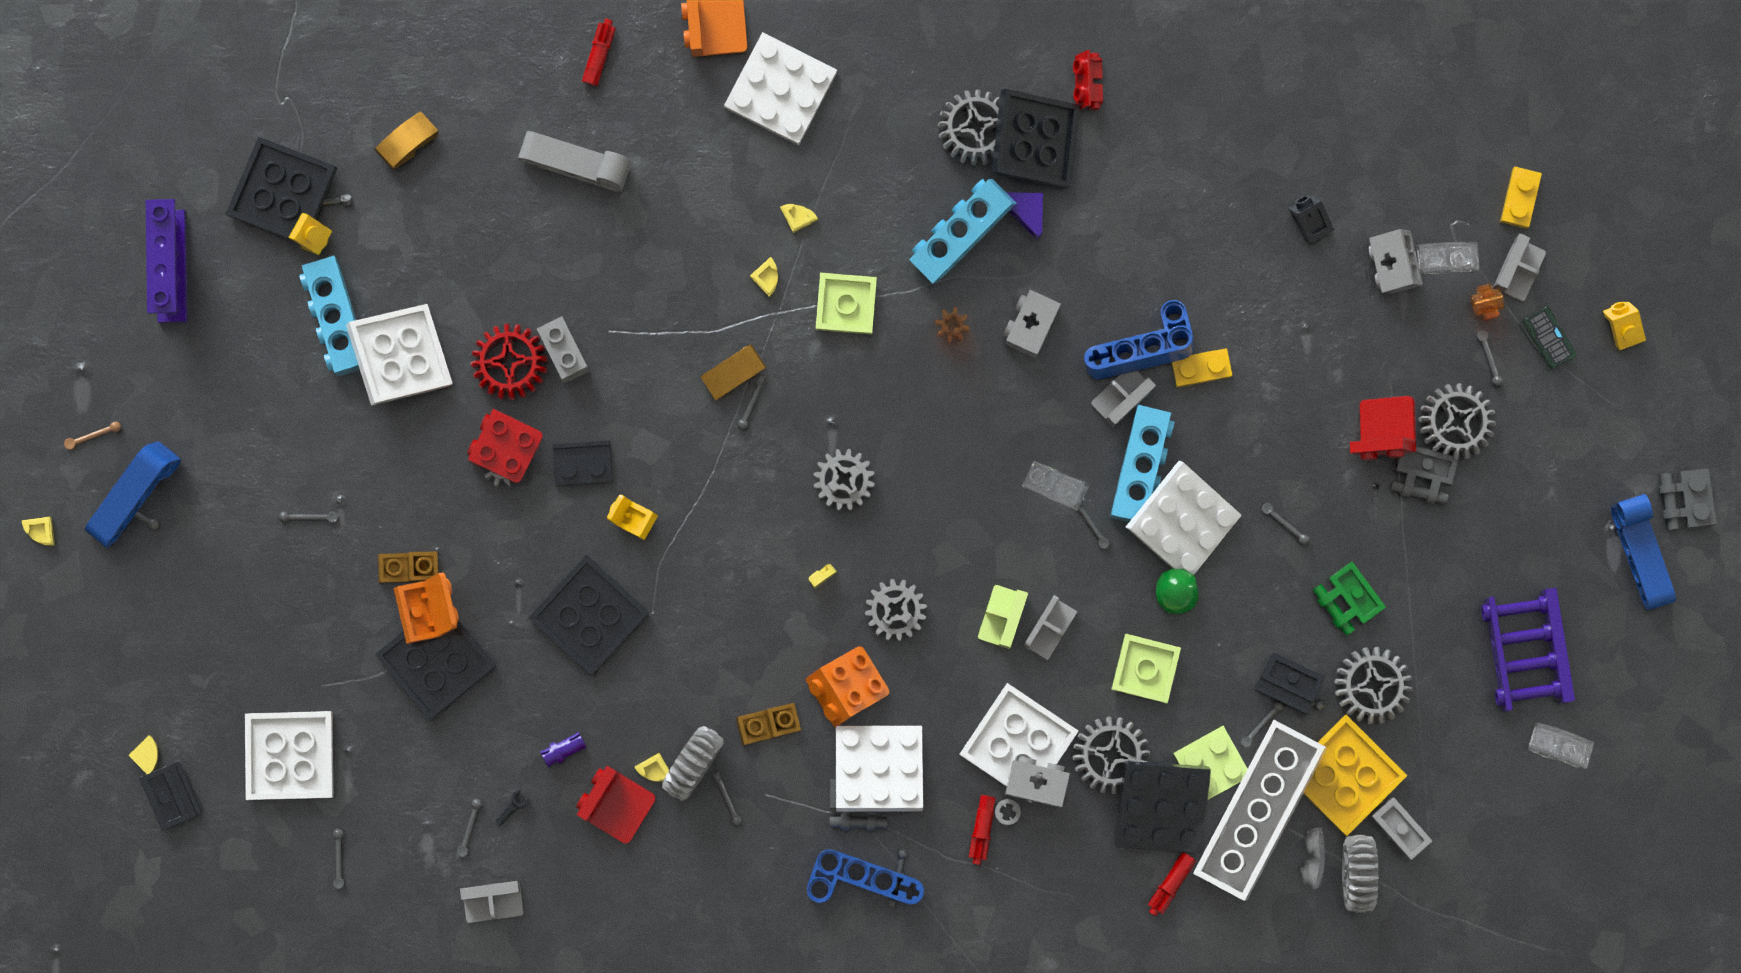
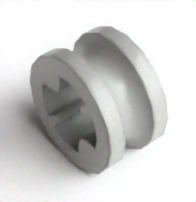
M1002 800L995 807V818L1003 825L1014 824L1020 817V807L1013 800ZM1006 804L1013 806L1012 811L1016 813L1013 819L1009 817V821L1002 819L1003 813L999 812L1002 805L1004 808H1006Z

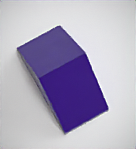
M1006 192L1017 203L1009 213L1038 241L1042 235L1043 193Z

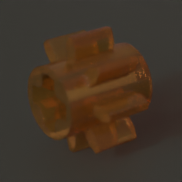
M1491 284L1478 286L1475 289L1476 294L1470 296L1474 314L1476 316L1483 314L1484 320L1497 317L1499 315L1498 310L1504 309V300L1500 289L1492 290Z
M956 307L953 313L949 314L942 310L943 320H935V325L941 326L937 336L945 335L948 337V344L951 343L952 338L956 337L959 341H963L961 332H967L970 329L969 326L963 325V322L968 317L967 314L963 316L958 315ZM951 320H956V325L959 327H956L954 332L948 331L949 326L944 324H949Z

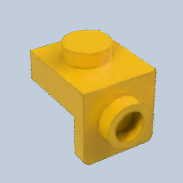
M302 213L289 238L301 245L303 250L319 255L327 245L332 230L311 216Z
M1618 302L1612 305L1611 308L1603 311L1604 317L1610 322L1615 345L1619 350L1646 341L1640 313L1630 302Z
M620 494L611 505L607 520L617 527L645 540L658 515Z

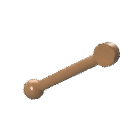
M113 422L109 427L80 438H68L65 440L64 446L69 450H73L77 444L109 432H119L121 425L119 422Z

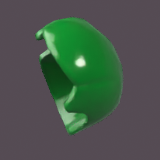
M1170 569L1162 573L1156 582V598L1159 606L1169 614H1184L1193 610L1199 600V590L1195 576L1183 569Z

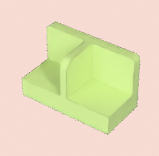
M995 585L978 634V639L1010 649L1028 593L1018 589L1014 591Z

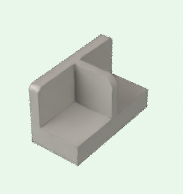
M1520 233L1515 238L1492 289L1523 302L1534 279L1540 272L1539 268L1546 255V251L1528 243L1530 238Z
M1138 371L1121 374L1110 382L1091 402V405L1114 428L1154 390L1156 385L1149 377L1145 379Z
M1055 595L1023 645L1047 661L1077 613L1076 610L1059 601V598Z
M1394 797L1389 798L1385 802L1386 804L1371 817L1388 835V840H1392L1405 856L1412 860L1432 840Z
M520 881L460 889L461 900H464L466 921L468 923L522 916L524 914Z

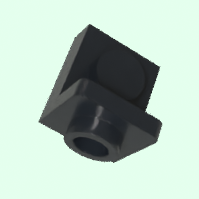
M1306 195L1300 197L1293 206L1289 207L1290 213L1296 216L1307 242L1311 243L1334 231L1322 201L1315 196Z

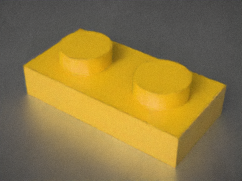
M1514 166L1501 215V223L1525 229L1529 228L1542 173Z
M1227 348L1194 354L1186 359L1171 362L1176 388L1232 377Z

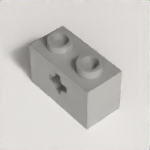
M1399 229L1369 238L1371 244L1369 246V255L1372 261L1375 262L1377 270L1375 281L1382 293L1394 294L1423 285L1410 230ZM1396 258V263H1393L1391 267V262L1395 261Z
M1032 290L1029 291L1027 297L1021 295L1015 308L1019 312L1015 322L1009 321L1003 334L1008 337L1005 345L1036 359L1061 304ZM1030 317L1035 318L1034 324L1037 326H1032L1031 329L1025 328L1026 322L1024 320L1028 321Z
M562 316L537 328L564 384L589 372Z
M1020 756L1019 761H1012L1005 795L1062 808L1070 773L1064 772V766L1048 763L1047 768L1037 766V760ZM1037 773L1041 774V779L1046 781V784L1041 785L1039 789H1035L1034 783L1029 782L1030 777H1036Z

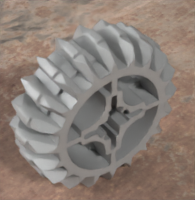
M977 89L975 91V97H971L970 92L967 90L964 92L965 100H962L959 95H955L954 101L956 106L951 102H947L945 107L949 112L941 111L940 117L945 121L939 122L938 128L946 131L939 134V139H949L943 144L944 150L953 147L954 149L950 156L955 158L959 153L962 154L960 159L962 164L966 162L967 157L971 158L972 166L976 165L977 158H981L982 164L986 165L988 162L987 155L993 160L995 140L985 147L984 135L992 131L994 127H997L1000 98L997 97L991 102V92H987L985 98H981L980 90ZM975 107L988 110L995 118L981 117ZM966 109L968 120L960 124L958 128L953 129L954 119L960 112ZM973 118L977 126H982L980 127L979 139L975 130L969 129L971 128ZM956 137L970 138L977 148L963 145Z
M1458 383L1455 386V392H1453L1450 384L1444 386L1445 394L1438 388L1434 391L1436 399L1432 396L1426 398V402L1431 407L1423 405L1420 409L1422 413L1428 416L1418 418V422L1427 424L1419 432L1420 434L1429 433L1430 436L1424 440V443L1429 444L1433 440L1435 445L1432 447V451L1436 452L1441 447L1443 449V457H1447L1449 451H1452L1454 459L1459 458L1460 452L1464 459L1470 458L1469 449L1473 454L1477 455L1480 453L1479 446L1484 448L1488 446L1489 443L1484 437L1492 438L1494 433L1488 430L1487 427L1496 426V422L1488 420L1487 417L1493 416L1495 411L1485 410L1490 401L1485 400L1481 403L1478 400L1483 395L1481 391L1473 396L1471 395L1473 391L1472 386H1468L1465 392H1462V384ZM1449 400L1463 401L1472 408L1459 410L1454 404L1451 405ZM1441 405L1444 409L1442 413L1445 416V423L1437 429L1435 415L1438 407ZM1453 415H1456V418L1468 415L1462 420L1461 428L1458 425L1456 427L1452 426L1449 429L1446 428L1454 420ZM1477 415L1479 428L1473 439L1470 434L1472 431L1469 427V421L1473 416ZM1454 433L1460 440L1463 439L1465 443H1451L1442 436Z
M1367 647L1363 648V658L1355 651L1351 653L1354 663L1346 658L1343 660V664L1348 669H1337V673L1344 676V679L1334 680V684L1343 685V689L1335 691V695L1341 696L1344 694L1346 699L1340 701L1339 705L1342 707L1348 703L1351 707L1346 712L1348 716L1353 714L1355 710L1358 711L1356 721L1358 722L1363 719L1364 714L1367 715V724L1373 723L1374 716H1376L1379 724L1384 723V713L1392 720L1395 718L1392 709L1399 713L1404 711L1399 701L1403 703H1409L1410 701L1407 696L1402 695L1403 692L1412 691V687L1404 686L1403 683L1411 680V675L1402 677L1401 674L1408 667L1407 665H1402L1399 668L1396 666L1400 660L1399 656H1395L1391 661L1388 660L1391 653L1390 650H1385L1381 657L1379 647L1373 649L1372 656H1370ZM1373 663L1386 667L1393 677L1383 678L1379 676L1376 668L1373 667ZM1361 664H1364L1363 682L1351 686V678L1354 671ZM1369 678H1372L1373 682H1386V684L1376 689L1377 693H1374L1373 689H1360V687L1370 683ZM1395 686V694L1392 700L1383 708L1381 702L1383 700V690L1387 687ZM1363 693L1367 695L1374 709L1361 705L1353 694Z
M1109 716L1105 720L1106 726H1102L1100 719L1095 720L1096 730L1090 725L1085 726L1086 731L1090 735L1087 737L1082 733L1078 734L1077 737L1084 744H1074L1073 748L1080 750L1081 755H1074L1072 758L1074 761L1082 760V765L1075 767L1076 772L1083 769L1086 771L1081 780L1084 782L1089 777L1093 779L1089 788L1094 789L1097 783H1100V793H1105L1107 785L1111 786V793L1116 794L1117 785H1122V778L1110 779L1114 766L1118 763L1124 764V761L1148 762L1141 760L1142 756L1150 755V750L1141 751L1140 746L1146 745L1148 741L1143 739L1138 742L1136 737L1141 735L1142 731L1138 729L1132 734L1130 732L1133 727L1132 722H1129L1123 728L1121 727L1123 718L1119 717L1116 725H1112V719ZM1104 732H1112L1111 739L1106 747L1090 746L1092 740L1097 735ZM1121 735L1125 736L1132 744L1135 757L1124 753L1120 749ZM1115 741L1114 749L1117 750L1116 753L1119 754V757L1125 759H1114L1108 770L1109 762L1106 761L1107 758H1104V754L1098 752L1110 751ZM1088 754L1100 758L1102 761V777L1091 768Z
M705 726L698 728L663 780L662 788L674 798L676 797L681 801L687 799L706 774L722 748L723 738L713 729Z
M1349 836L1345 839L1342 850L1344 904L1348 911H1355V913L1373 911L1377 904L1379 889L1376 843L1372 836Z

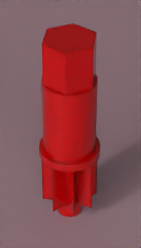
M605 18L604 23H598L581 81L585 84L598 86L607 53L611 48L616 30L612 26L613 21Z
M985 795L980 797L969 851V857L973 858L972 864L981 865V860H987L996 797Z
M1184 852L1180 854L1165 880L1158 886L1157 891L1148 903L1151 907L1150 914L1155 917L1158 913L1164 914L1173 898L1176 897V892L1197 862L1194 858Z

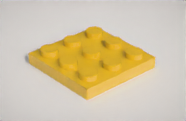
M1344 715L1317 742L1327 747L1303 794L1345 836H1348L1407 775L1347 715Z

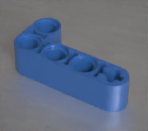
M1170 300L1162 306L1161 317L1164 328L1162 330L1089 348L1084 355L1088 375L1094 379H1105L1190 357L1194 351V341L1184 304L1177 300ZM1174 313L1181 315L1178 320L1172 321L1168 319V316ZM1178 339H1185L1188 341L1184 346H1177L1174 344V342ZM1150 346L1160 347L1155 353L1146 351ZM1124 352H1129L1132 354V356L1127 360L1119 358V356ZM1110 356H1113L1114 362L1110 363ZM1100 360L1101 364L1096 365L1095 361Z
M160 441L143 447L91 517L84 530L105 548L112 546L159 481L168 478L177 469L181 458Z
M1642 494L1612 505L1611 514L1644 607L1647 611L1676 602L1674 588L1650 523V519L1653 518V510L1646 494Z
M830 849L824 850L817 857L807 885L808 896L816 903H823L831 898L837 880L905 904H916L924 895L923 885L914 878ZM831 854L837 858L838 865L834 870L826 871L823 869L821 860L825 855ZM860 864L864 867L865 875L861 880L855 881L849 877L848 870L852 865ZM884 873L892 878V885L888 890H880L876 886L875 880L878 875ZM897 877L903 879L900 884L902 886L909 887L911 883H914L916 885L915 890L919 891L918 897L913 896L909 900L906 898L907 893L898 890V896L893 895L892 892L896 887ZM816 882H824L828 886V893L824 898H816L812 894V886Z

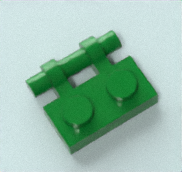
M1350 562L1328 578L1334 586V589L1329 593L1322 584L1312 590L1319 599L1317 601L1322 608L1325 607L1334 619L1333 624L1337 629L1340 627L1346 636L1355 630L1349 621L1351 618L1356 616L1363 625L1386 608L1353 562ZM1339 595L1350 608L1345 613L1341 611L1334 601Z

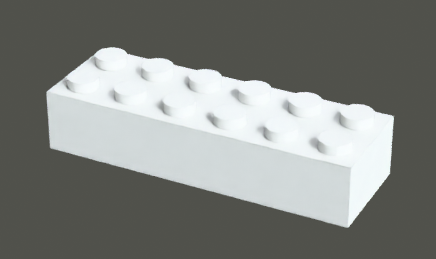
M1273 720L1193 874L1247 901L1327 747Z

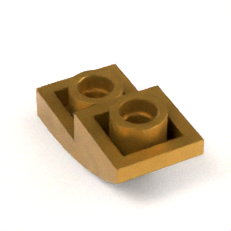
M420 111L389 134L375 148V151L394 170L415 157L417 149L438 137V129Z
M750 344L700 377L714 399L718 400L767 367L752 344Z
M437 551L378 554V583L422 582L438 574Z
M794 703L735 718L742 746L801 731Z

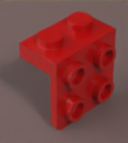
M1400 396L1361 401V441L1350 442V453L1360 456V460H1377V456L1387 455V458H1402L1404 453H1416L1414 398Z
M493 409L490 415H485L480 425L482 432L478 440L474 439L468 449V461L479 468L483 467L510 481L519 483L522 481L543 435L541 431Z
M606 766L604 770L599 768L591 781L595 786L589 795L584 793L576 805V808L579 809L577 816L590 822L622 843L627 844L637 832L654 804L656 797L650 791L609 766Z

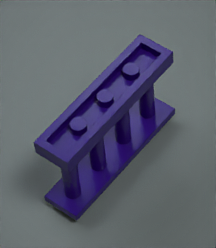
M175 199L145 200L147 313L157 314V322L159 324L188 323L186 211L184 209L175 210Z
M1557 588L1540 591L1541 596L1537 597V600L1496 606L1495 598L1488 597L1484 599L1485 604L1481 605L1483 621H1488L1498 689L1495 690V699L1497 706L1502 707V712L1513 710V701L1548 696L1558 698L1559 704L1575 701ZM1539 611L1540 614L1544 613L1545 625H1542V628L1500 634L1498 617ZM1542 639L1549 643L1550 653H1547V656L1505 662L1502 645ZM1541 668L1553 670L1555 681H1552L1551 685L1516 690L1509 689L1507 673Z

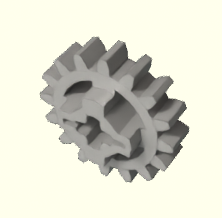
M837 449L836 457L834 458L827 453L825 455L827 463L818 462L817 466L821 469V472H815L813 475L816 479H820V482L814 484V489L822 490L818 498L823 499L827 497V507L836 503L837 511H841L843 505H847L848 510L852 511V503L855 502L861 507L863 505L861 497L870 498L871 494L867 491V488H874L875 483L868 481V478L874 476V471L866 470L870 462L865 461L861 463V453H858L855 458L852 457L851 449L847 450L846 455H841L840 450ZM839 462H850L854 466L851 468L842 467ZM830 469L833 478L828 485H825V476ZM837 470L844 477L851 476L849 479L851 490L845 484H837L839 482ZM860 475H863V485L861 490L858 491L855 482ZM837 492L846 493L850 498L842 499L833 495Z
M894 579L890 580V586L888 587L883 582L879 583L881 591L877 592L872 589L871 594L874 600H866V604L872 607V610L865 612V616H872L873 618L868 623L869 627L877 625L876 635L878 636L885 632L886 640L888 641L892 635H896L897 640L901 641L902 634L904 633L911 638L912 628L918 631L921 629L917 621L926 619L925 615L920 614L921 610L927 608L926 604H919L923 594H914L915 585H912L909 589L906 588V580H902L900 586L895 584ZM893 591L902 592V594L896 598H889L887 595H885ZM911 599L915 606L914 617L907 609V604ZM904 600L901 607L903 614L901 616L896 614L890 620H887L891 612L889 606L891 604L896 606ZM877 604L884 608L885 615L881 621L877 616ZM902 622L904 625H907L900 629L889 628L892 623Z

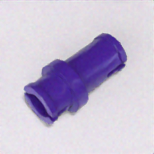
M579 732L557 744L555 742L550 743V747L541 750L540 753L549 768L557 762L559 764L563 763L565 758L582 749H586V745Z

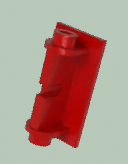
M1086 50L1076 55L1073 62L1076 83L1073 98L1076 104L1080 105L1079 110L1089 107L1090 110H1100V105L1103 104V84H1095L1093 79H1102V58H1100L1099 53H1090V50Z

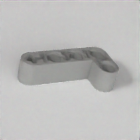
M531 131L526 132L518 156L519 160L530 165L616 192H622L631 166L629 159L621 154L611 151H605L602 154Z

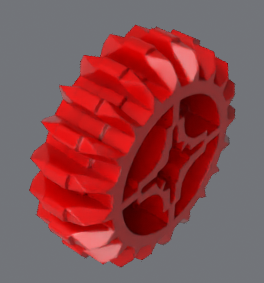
M504 324L503 333H500L499 328L495 326L493 327L495 336L491 338L490 334L485 332L483 335L487 342L483 343L480 340L476 342V345L482 351H472V356L480 359L479 361L471 362L472 368H480L473 376L475 379L484 377L479 383L482 389L490 384L487 391L490 396L498 389V398L500 400H503L506 392H508L511 401L515 400L516 391H519L520 396L525 398L524 388L528 387L531 392H535L536 389L531 384L533 380L539 384L543 382L537 373H547V368L539 366V364L548 362L547 356H539V354L546 351L545 346L535 347L539 343L540 338L534 336L529 340L532 332L528 328L521 335V326L518 324L514 327V332H511L509 324ZM512 340L526 345L530 349L532 356L516 354ZM504 342L501 354L488 359L491 350L499 343ZM509 352L513 360H518L512 363L510 372L505 364H501L507 361ZM532 365L527 376L515 383L518 370ZM487 368L504 371L507 384L494 380L489 375Z

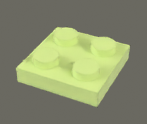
M820 273L816 330L872 335L877 277Z
M1125 634L1111 690L1167 704L1181 648Z
M1224 726L1173 753L1178 765L1210 767L1208 800L1241 782L1248 770Z

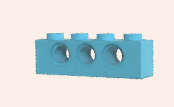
M983 179L979 181L971 190L973 195L966 202L962 199L951 210L954 215L947 222L944 219L941 220L931 230L934 235L927 242L924 239L921 240L912 249L914 255L909 260L932 284L938 283L1017 204L993 179H988L986 182ZM979 201L984 202L987 206V213L982 218L978 217L974 211V207ZM959 221L964 222L967 226V233L962 238L958 237L954 230L955 225ZM940 241L944 242L948 248L947 254L942 258L935 253V246Z
M331 256L302 265L304 274L300 275V280L304 291L309 290L312 298L311 301H308V306L312 317H317L320 327L316 328L320 344L325 343L328 354L324 355L328 370H334L338 377L360 370L346 324L355 321L356 317L337 258ZM322 285H332L330 295L326 297L319 296L318 291ZM336 310L340 312V319L336 323H327V315L331 311ZM341 337L348 338L349 343L344 350L335 349L337 339Z
M1141 405L1137 406L1110 518L1130 522L1152 495V492L1160 485L1161 476L1157 475L1159 464H1165L1168 449L1163 448L1165 437L1171 438L1174 421L1170 420V412ZM1145 432H1153L1157 436V443L1152 446L1146 445L1142 440V435ZM1139 459L1147 460L1151 465V470L1147 473L1139 472L1136 468V461ZM1134 486L1142 488L1144 498L1139 501L1133 500L1129 495V489Z

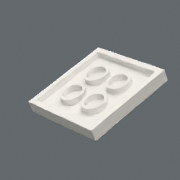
M762 32L724 104V108L799 146L837 74V69Z
M428 304L355 320L346 324L371 406L446 388L453 384Z
M1178 461L1126 528L1172 569H1183L1194 575L1241 517V514L1184 462Z
M1007 683L959 755L1007 787L1013 760L1019 761L1020 756L1037 760L1036 765L1047 768L1048 763L1057 764L1078 733V730ZM1039 773L1034 778L1030 777L1029 782L1034 783L1035 789H1039L1045 782L1041 779L1042 775Z
M332 711L245 714L246 800L334 798Z
M836 726V812L923 811L922 726Z

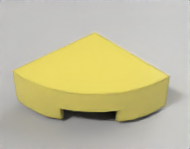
M786 204L780 207L793 233L818 221L817 216L806 207L794 204Z
M771 257L750 275V278L769 298L774 293L778 284V270Z
M51 517L22 520L25 532L34 541L46 546H55Z
M827 564L823 569L816 571L809 577V583L816 589L837 573V571L831 564Z
M151 735L129 754L146 774L155 771L158 761L157 744Z
M660 753L635 766L640 775L655 782H663L669 772Z

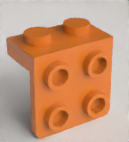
M686 0L687 3H681L683 20H688L689 30L684 31L685 48L690 47L692 57L744 53L747 50L743 0Z
M438 573L423 582L394 588L407 644L439 638L457 628L458 612L452 605L450 596L452 594V587L444 573Z
M860 646L822 666L805 679L810 692L816 697L823 708L826 718L831 721L834 728L889 694V689L864 648Z

